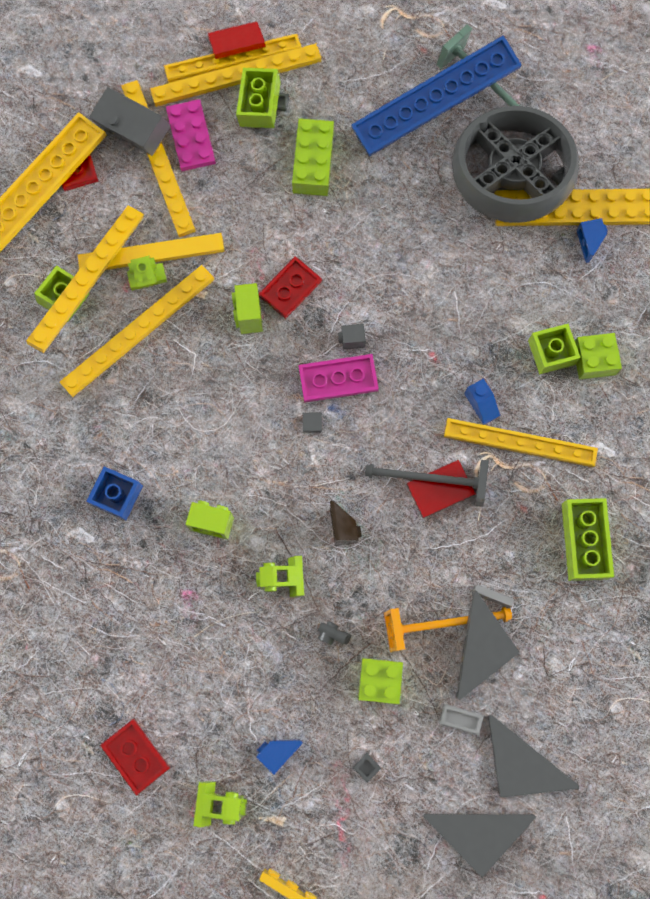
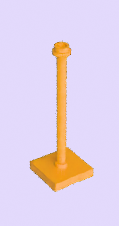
M502 607L501 611L492 612L497 620L502 619L504 622L512 620L510 608ZM399 608L384 612L390 652L405 650L404 633L465 625L468 622V616L403 625L400 619Z

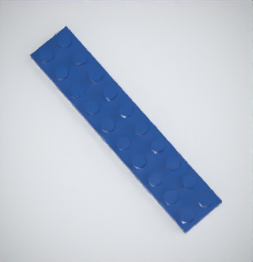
M503 35L351 124V128L370 157L518 70L522 64Z

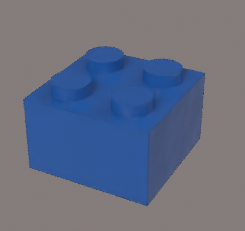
M104 466L86 502L93 507L127 521L143 485L135 479Z

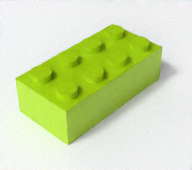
M298 119L292 177L293 194L328 196L334 121Z
M567 499L562 503L568 581L608 580L614 578L607 499Z

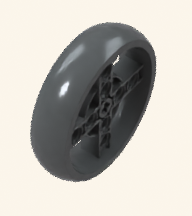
M506 106L480 115L464 129L453 151L452 172L460 194L479 213L503 222H528L547 216L567 200L578 179L579 154L576 143L569 131L553 116L531 107ZM520 131L535 135L536 137L530 141L520 138L507 139L501 132ZM475 143H478L490 155L488 159L489 168L473 178L466 166V155L469 149ZM553 151L557 152L564 166V177L557 187L541 173L542 159ZM501 187L510 190L523 189L531 199H509L495 195L493 192Z

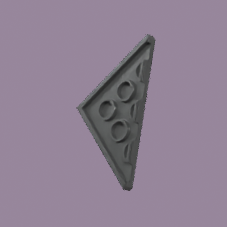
M476 590L472 592L473 597L467 622L468 629L463 648V661L459 673L458 692H456V697L459 700L520 653Z
M488 715L500 798L579 789V785L493 715Z
M425 813L423 815L481 877L490 870L536 818L534 814Z

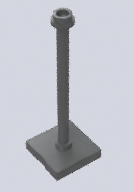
M481 460L479 476L474 477V479L374 468V464L366 465L365 476L372 478L373 475L473 486V489H477L475 506L483 507L489 461Z

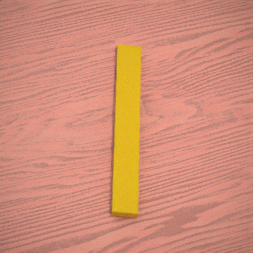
M298 34L265 41V48L220 59H215L213 53L164 65L168 83L300 48L301 44Z
M222 233L124 247L119 250L105 270L128 267V264L131 263L130 260L149 255L150 258L154 257L155 262L225 252ZM92 252L77 255L79 270Z
M447 418L444 438L588 467H595L598 450L596 447Z

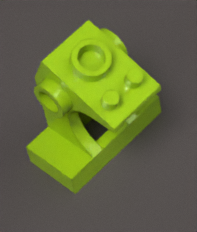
M149 255L130 260L131 263L128 264L130 271H127L132 291L167 282L163 263L156 264L154 257L150 258Z
M302 556L288 558V566H275L273 562L263 563V567H259L260 572H256L257 587H261L265 592L277 591L276 587H288L290 598L304 596ZM277 571L287 572V582H277Z
M199 782L193 826H211L212 818L223 820V824L234 825L235 821H239L242 816L246 815L247 799H244V795L238 796L237 792H226V796L215 794L216 782ZM214 800L223 801L221 813L213 811Z

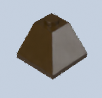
M330 501L335 546L358 543V538L362 537L361 527L357 526L356 520L335 501Z

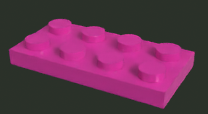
M200 99L166 106L181 172L216 164Z
M373 354L298 365L304 403L379 391Z

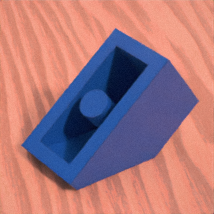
M602 218L581 222L576 230L586 263L591 261L607 235V226L603 224Z
M484 378L467 387L464 394L483 425L500 417L494 394Z
M300 739L271 740L269 743L265 741L257 749L259 754L256 758L274 775L303 742Z

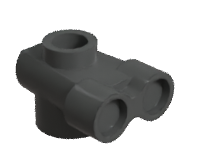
M327 621V623L321 622L318 628L320 632L318 639L330 645L333 644L334 640L347 645L351 639V634L338 630V625Z

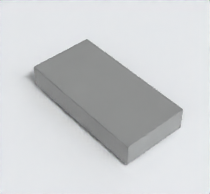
M480 585L473 587L472 592L476 590L484 599L507 608L513 605L514 599Z
M443 704L439 724L479 735L484 715Z

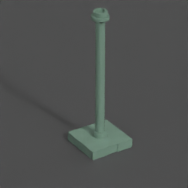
M468 24L443 45L436 64L440 69L444 68L456 56L461 60L468 56L463 51L472 31ZM497 83L489 86L509 106H520Z

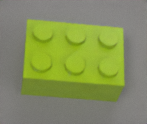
M243 68L236 111L240 127H275L281 83L278 69Z

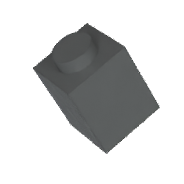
M364 324L341 326V332H338L339 344L342 343L343 350L365 348Z

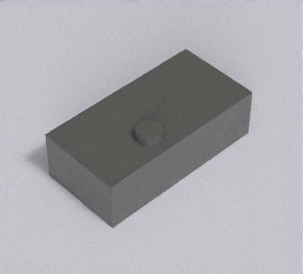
M109 87L106 88L89 116L98 127L153 156L171 126L163 116Z

